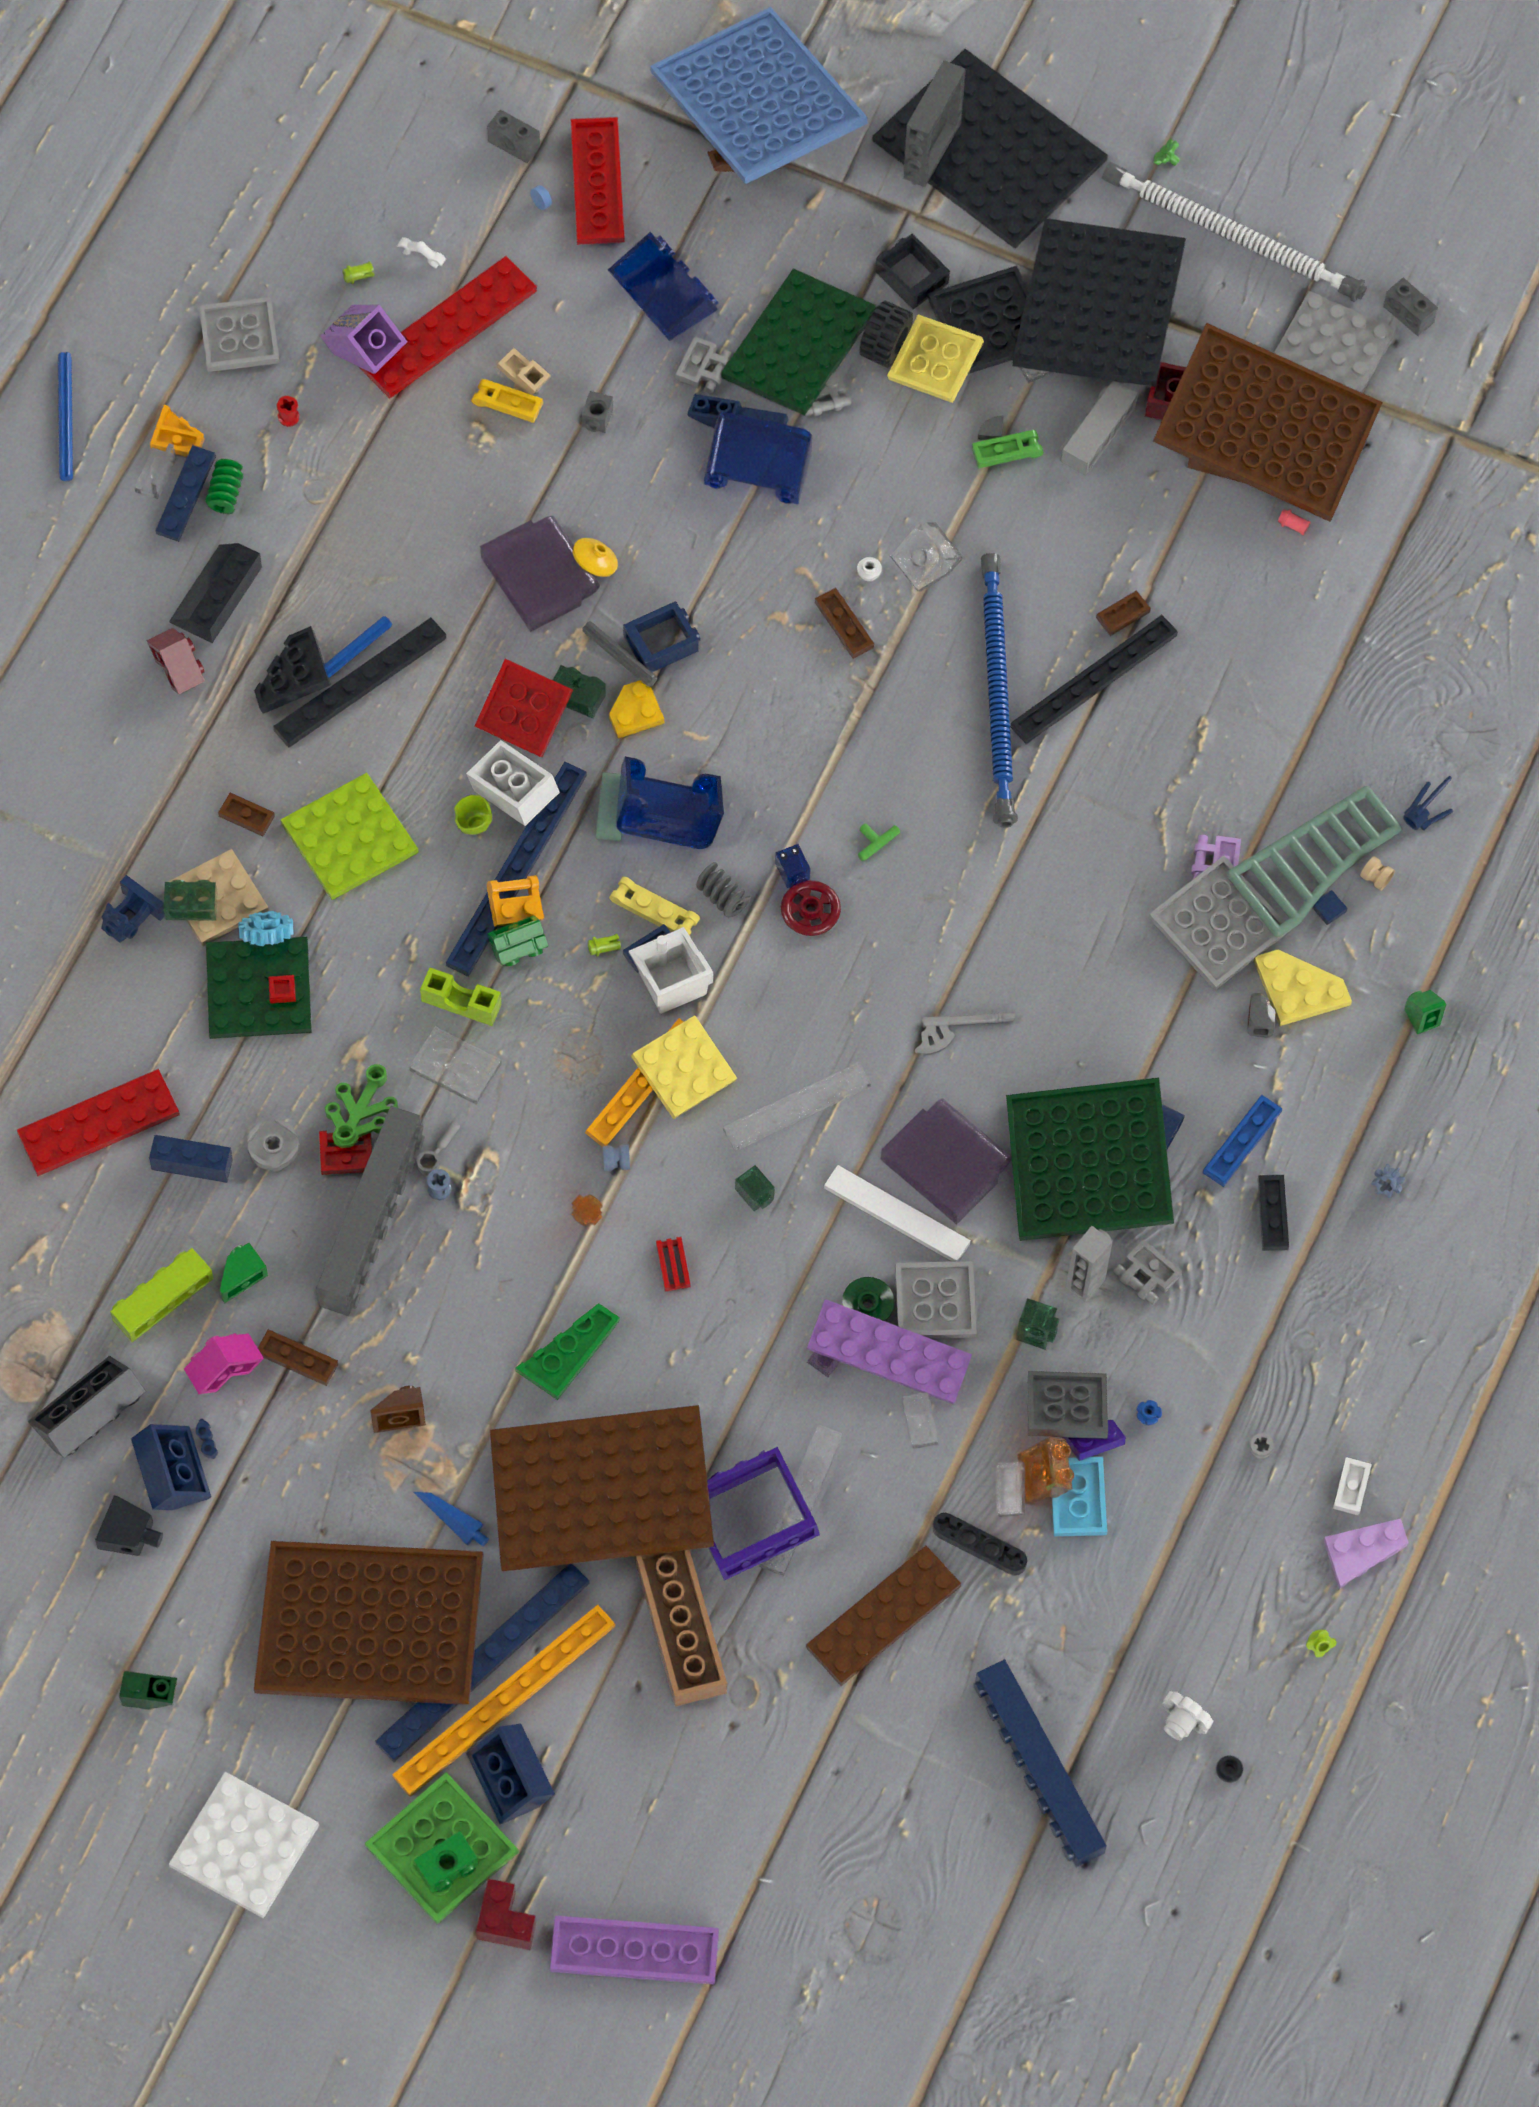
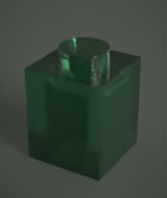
M756 1165L735 1179V1190L754 1212L760 1207L762 1209L766 1208L774 1200L775 1187Z

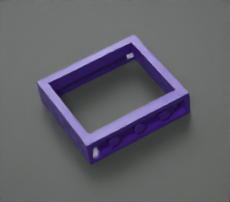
M778 1447L767 1452L763 1450L758 1456L750 1460H742L733 1468L725 1472H717L707 1480L709 1499L777 1467L804 1519L725 1558H722L714 1542V1547H708L724 1581L820 1535L818 1526Z

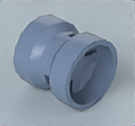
M621 1144L618 1148H613L611 1145L603 1146L604 1171H613L614 1168L619 1167L622 1170H630L628 1144Z

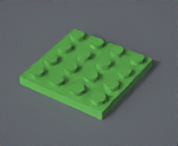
M447 1772L365 1842V1847L436 1924L440 1923L519 1853L518 1848ZM461 1831L478 1858V1866L475 1867L476 1870L471 1875L465 1878L460 1876L453 1880V1884L445 1891L439 1892L437 1890L431 1893L416 1870L414 1859ZM444 1860L440 1867L448 1870L455 1863L452 1860Z

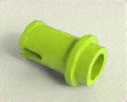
M371 262L353 267L347 265L345 269H342L346 283L354 284L356 280L374 277V272H372L374 269Z
M618 934L598 939L592 937V940H588L590 955L597 957L600 953L621 950Z

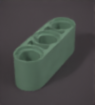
M603 772L596 839L622 840L628 774Z

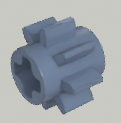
M1386 1164L1383 1171L1381 1169L1375 1171L1374 1174L1377 1178L1371 1184L1377 1187L1378 1195L1381 1193L1387 1194V1197L1390 1198L1393 1191L1398 1194L1403 1188L1399 1184L1405 1181V1177L1400 1176L1399 1167L1394 1169L1390 1168L1389 1164Z

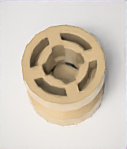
M1374 856L1365 865L1360 877L1366 881H1372L1374 887L1382 891L1392 879L1395 870L1389 866H1383L1381 860Z

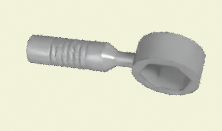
M452 1121L437 1141L434 1151L426 1150L418 1155L417 1168L419 1172L429 1175L431 1171L440 1168L438 1153L446 1148L460 1128L457 1122ZM434 1158L436 1164L433 1168H423L421 1165L423 1159Z

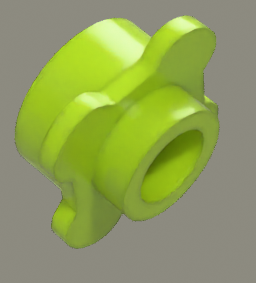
M1319 1629L1310 1634L1306 1647L1309 1650L1312 1649L1316 1657H1323L1325 1653L1336 1646L1337 1641L1329 1636L1327 1630Z

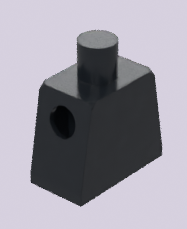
M114 1495L95 1542L97 1549L139 1556L144 1544L158 1548L161 1544L163 1533L151 1529L153 1525L151 1514Z

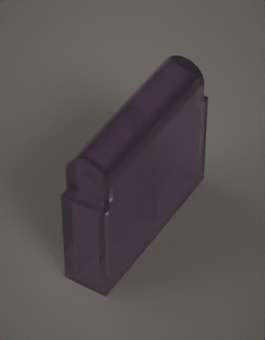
M554 516L545 517L535 523L530 520L480 546L481 559L530 632L580 607L581 601L593 595L600 587V583L595 576L584 570L575 560L573 555L574 545Z
M941 1098L928 1111L922 1109L881 1149L880 1160L957 1225L998 1184L999 1175L1009 1165L1012 1156L945 1099Z

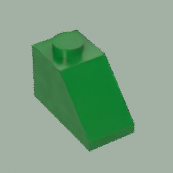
M1431 990L1423 993L1422 991H1417L1407 998L1404 1010L1416 1033L1420 1034L1440 1026L1447 1004Z
M250 1243L235 1247L230 1252V1255L227 1256L220 1287L221 1299L224 1303L268 1276L267 1266Z

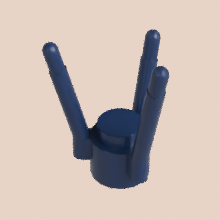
M1448 776L1422 804H1419L1431 785L1430 782H1426L1411 806L1404 812L1403 819L1413 830L1421 828L1424 831L1431 824L1453 813V809L1450 808L1428 820L1430 813L1426 808L1452 780L1451 776Z

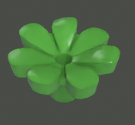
M1170 138L1166 146H1162L1160 152L1154 155L1153 163L1160 165L1161 163L1166 164L1169 161L1173 166L1177 165L1180 158L1174 153L1179 146L1178 142Z

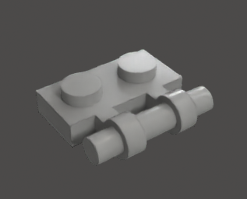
M694 337L675 374V379L694 387H698L701 380L705 381L707 384L704 390L712 394L715 387H719L722 381L721 372L729 362L732 353L728 350H723L721 355L716 354V344ZM710 363L715 365L713 372L707 371Z
M839 369L831 375L826 386L805 416L812 414L818 416L824 411L832 409L838 411L842 410L844 406L851 405L849 396L841 398L839 396L846 394V387ZM826 398H830V399H831V400L824 401V402H820V403H819V401H818V400H822V399H826Z
M1144 1239L1126 1256L1125 1261L1131 1266L1125 1269L1119 1264L1113 1271L1120 1277V1281L1125 1286H1131L1138 1292V1297L1142 1300L1146 1299L1152 1305L1159 1299V1296L1153 1290L1157 1287L1165 1293L1182 1275L1180 1269ZM1138 1272L1149 1280L1145 1285L1135 1277Z

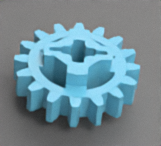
M275 911L250 914L249 918H242V922L238 923L239 938H243L244 942L251 941V944L258 946L278 944L284 942L283 938L290 939V935L294 934L293 919L289 918V915L281 916L280 912L277 913Z

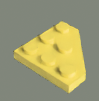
M1274 950L1258 955L1253 960L1270 1004L1276 1010L1275 1016L1279 1026L1347 1007L1352 1003L1342 978L1283 951Z

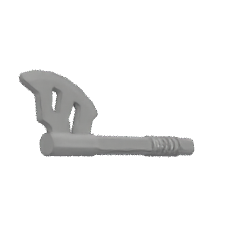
M1014 1012L923 1017V1028L926 1029L921 1032L922 1044L915 1049V1053L932 1054L945 1048L955 1036L949 1030V1025L1015 1021ZM936 1027H939L944 1037L943 1039H940L936 1033ZM929 1036L932 1037L934 1045H929Z

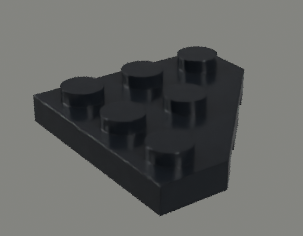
M311 626L287 637L284 642L285 647L279 656H275L268 667V675L263 683H258L255 688L256 699L263 714L331 685L315 632Z

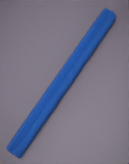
M61 352L58 354L59 476L61 481H71L73 479L72 357L69 352Z

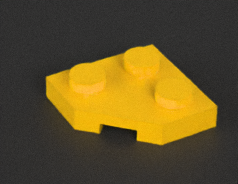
M640 680L623 686L609 713V719L618 739L664 724V717L652 688Z

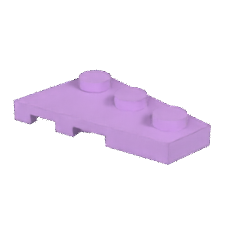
M1401 1518L1324 1538L1339 1589L1357 1576L1359 1577L1366 1573L1368 1569L1376 1564L1382 1563L1401 1551L1409 1543Z

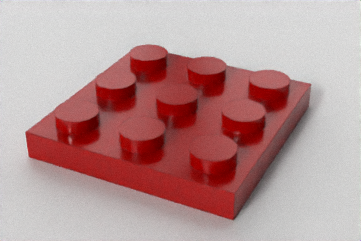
M505 658L474 727L539 757H543L573 689Z

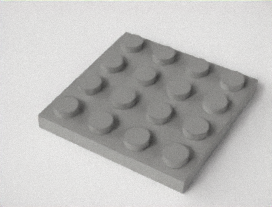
M1309 291L1274 353L1363 393L1395 335L1396 329Z
M1222 856L1149 913L1148 916L1153 924L1214 990L1222 986L1251 963L1255 957L1261 955L1287 934L1275 937L1229 880L1227 872L1234 866L1225 856ZM1241 874V879L1278 925L1284 923L1285 921Z

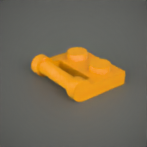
M536 875L527 876V879L504 882L492 880L487 882V892L494 927L510 925L533 915L540 921L544 919L539 894V880ZM527 889L529 895L500 899L499 892Z

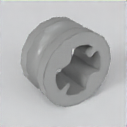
M1265 1433L1254 1435L1249 1446L1250 1452L1256 1458L1263 1459L1269 1457L1274 1447L1273 1439ZM1261 1440L1265 1441L1266 1447L1269 1449L1267 1451L1263 1449V1452L1258 1451V1445L1255 1442L1258 1441L1260 1444Z

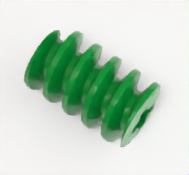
M219 459L214 465L205 502L215 512L233 514L235 511L233 506L237 503L235 497L239 495L238 489L242 485L240 480L244 477L241 472L243 466L239 462L231 459Z

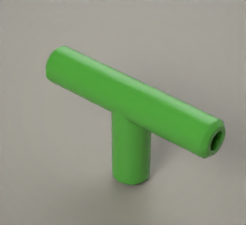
M863 824L860 827V832L871 844L858 853L859 859L861 861L867 860L900 834V829L894 825L879 837L868 824Z

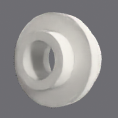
M873 557L863 558L857 565V572L865 581L875 580L882 571L881 563ZM871 566L873 569L868 570L865 567Z

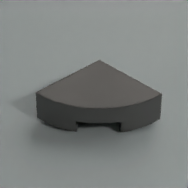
M995 416L986 420L979 429L978 439L989 440L1002 437L1004 416Z

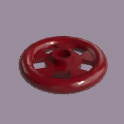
M808 880L793 885L786 891L781 901V915L786 925L793 931L806 936H816L829 931L837 923L841 913V904L836 892L830 886L819 881ZM811 891L822 893L820 899L810 896ZM796 895L803 897L799 905L792 902ZM823 904L831 905L830 913H823ZM808 907H813L815 911L810 912L806 909ZM799 912L800 916L804 919L798 922L792 915ZM820 918L821 924L811 926L810 921Z

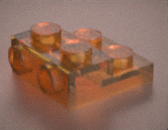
M1048 1437L1017 1454L1023 1504L1033 1505L1046 1497L1057 1498L1072 1490L1074 1473L1069 1466L1071 1448L1066 1443V1439Z

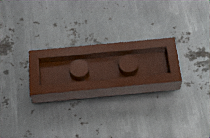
M837 588L815 598L816 606L853 659L874 648V642Z
M269 1329L258 1346L263 1358L325 1386L328 1385L339 1364L338 1360Z

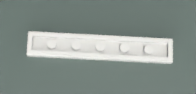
M837 1165L824 1185V1189L952 1262H958L970 1245L969 1239Z

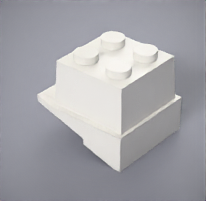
M684 927L667 935L658 936L653 941L629 950V954L634 960L639 974L660 1014L706 995L708 985L713 983L711 967L702 953L699 952Z

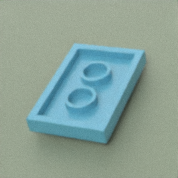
M1076 1457L1050 1458L1054 1537L1107 1535L1103 1457H1089L1081 1461Z

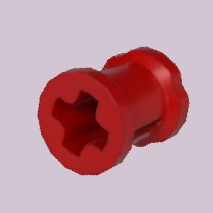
M288 395L279 398L276 404L279 422L283 426H294L300 418L299 411L297 410L298 401Z

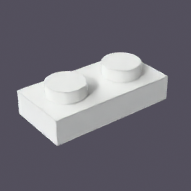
M1346 1457L1333 1509L1359 1516L1372 1464Z

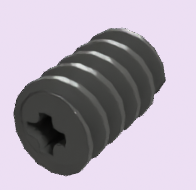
M714 862L699 875L696 888L703 891V895L707 898L710 897V901L713 904H717V908L723 911L727 918L736 916L747 906L750 896L742 898L745 894L744 889L736 892L738 883L734 882L728 885L731 877L728 875L722 879L725 871L720 869L715 872L718 864Z

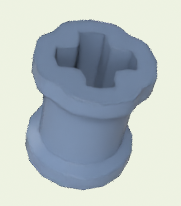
M442 1169L431 1171L427 1177L428 1193L433 1199L444 1200L451 1191L449 1174Z

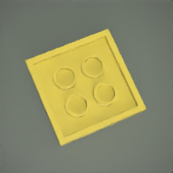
M918 314L887 377L893 382L953 403L984 342L983 338Z
M695 1015L631 1055L673 1119L737 1080L736 1075Z

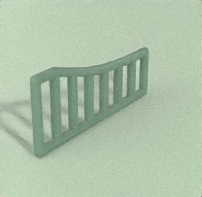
M1364 786L1227 872V877L1273 935L1280 937L1301 924L1329 886L1348 868L1379 845L1400 833L1402 827L1369 786ZM1366 798L1389 828L1379 834L1355 803ZM1344 810L1350 813L1371 839L1361 847L1336 817V815ZM1326 821L1352 851L1344 860L1341 859L1317 829L1318 826ZM1308 833L1335 868L1326 876L1297 839ZM1289 845L1319 882L1312 893L1278 851ZM1269 857L1305 901L1298 911L1295 910L1259 863ZM1250 869L1290 919L1278 925L1241 879L1240 875Z

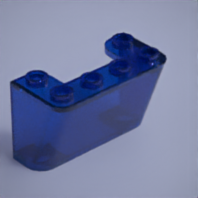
M650 231L614 263L608 271L665 337L671 341L718 311L719 309L716 305L719 302L696 276L691 278L687 274L690 269L682 260L677 262L673 258L676 253L660 235L656 238Z

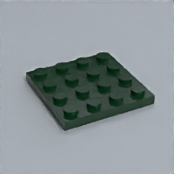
M308 937L283 938L284 942L273 945L265 944L264 946L251 944V941L244 942L243 940L206 942L210 1039L312 1033ZM294 975L296 1002L270 1004L268 977Z

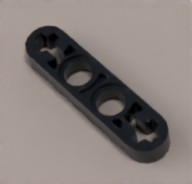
M940 1513L934 1518L933 1532L935 1536L1010 1575H1020L1026 1570L1027 1556L1022 1550L952 1514ZM945 1521H948L949 1528H946L944 1531L940 1530L939 1523L943 1524ZM959 1526L956 1538L952 1537L956 1527ZM965 1532H971L975 1535L976 1540L971 1544H965L961 1540V1535ZM988 1544H994L999 1548V1553L995 1556H989L985 1553L984 1548ZM1003 1551H1008L1006 1553L1007 1558L1004 1557L1003 1562L999 1561L1003 1556ZM1020 1558L1019 1563L1021 1565L1017 1564L1015 1567H1012L1009 1559Z

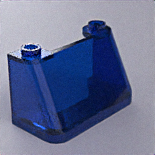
M720 413L714 428L704 476V485L720 489L727 486L728 480L775 489V494L781 502L799 504L812 455V434L800 427L733 413Z
M625 756L621 766L616 814L617 829L627 835L695 849H705L711 846L724 815L721 776L700 774L694 779L692 786H686L645 777V763L637 758Z

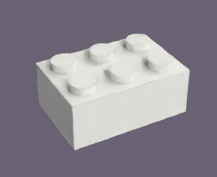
M501 740L466 773L476 793L524 826L560 793L552 774Z

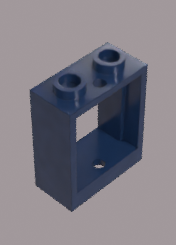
M676 601L623 625V637L636 659L651 672L698 652L699 641L701 640L697 629L690 626L686 610L684 608L680 609ZM671 618H675L687 639L651 654L639 633Z

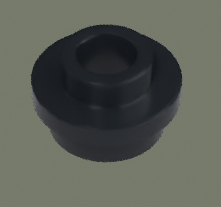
M1224 1756L1216 1765V1773L1222 1781L1232 1783L1239 1780L1242 1776L1243 1765L1235 1756ZM1226 1766L1233 1767L1234 1772L1229 1774L1225 1771L1224 1768Z

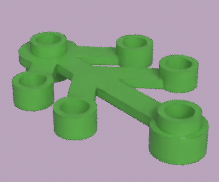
M374 1064L367 1068L366 1078L368 1083L357 1104L351 1095L349 1084L339 1083L336 1086V1096L343 1101L350 1115L347 1123L341 1117V1109L338 1103L331 1102L325 1106L326 1117L333 1121L336 1128L333 1132V1141L341 1148L352 1147L357 1143L360 1136L375 1132L379 1134L382 1126L378 1127L376 1125L384 1124L386 1118L378 1116L372 1122L358 1126L361 1120L382 1112L388 1114L390 1107H387L388 1104H394L393 1107L398 1108L397 1099L394 1097H386L383 1101L368 1106L377 1088L382 1087L387 1081L386 1069L380 1064ZM342 1090H347L345 1093H340ZM333 1109H334V1110H337L336 1112H333V1113L329 1112L330 1110H333Z

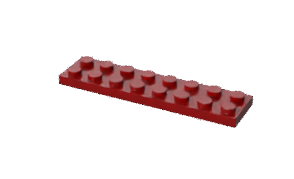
M504 256L400 333L407 343L376 373H371L361 367L359 368L391 399L536 293L537 286L507 256Z

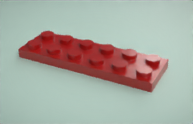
M618 117L571 119L577 245L625 243Z
M157 1069L17 1129V1134L37 1176H40L177 1117L180 1113L160 1070Z

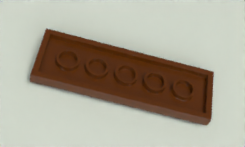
M925 1545L808 1642L806 1648L837 1683L842 1686L958 1590L962 1583Z

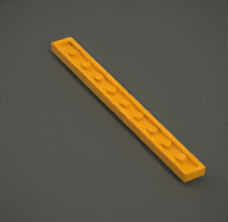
M596 1605L393 1773L394 1780L409 1797L414 1795L615 1628L614 1621L599 1605Z

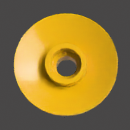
M581 538L573 546L575 560L587 572L600 577H608L617 570L618 561L615 554L601 541L593 538Z

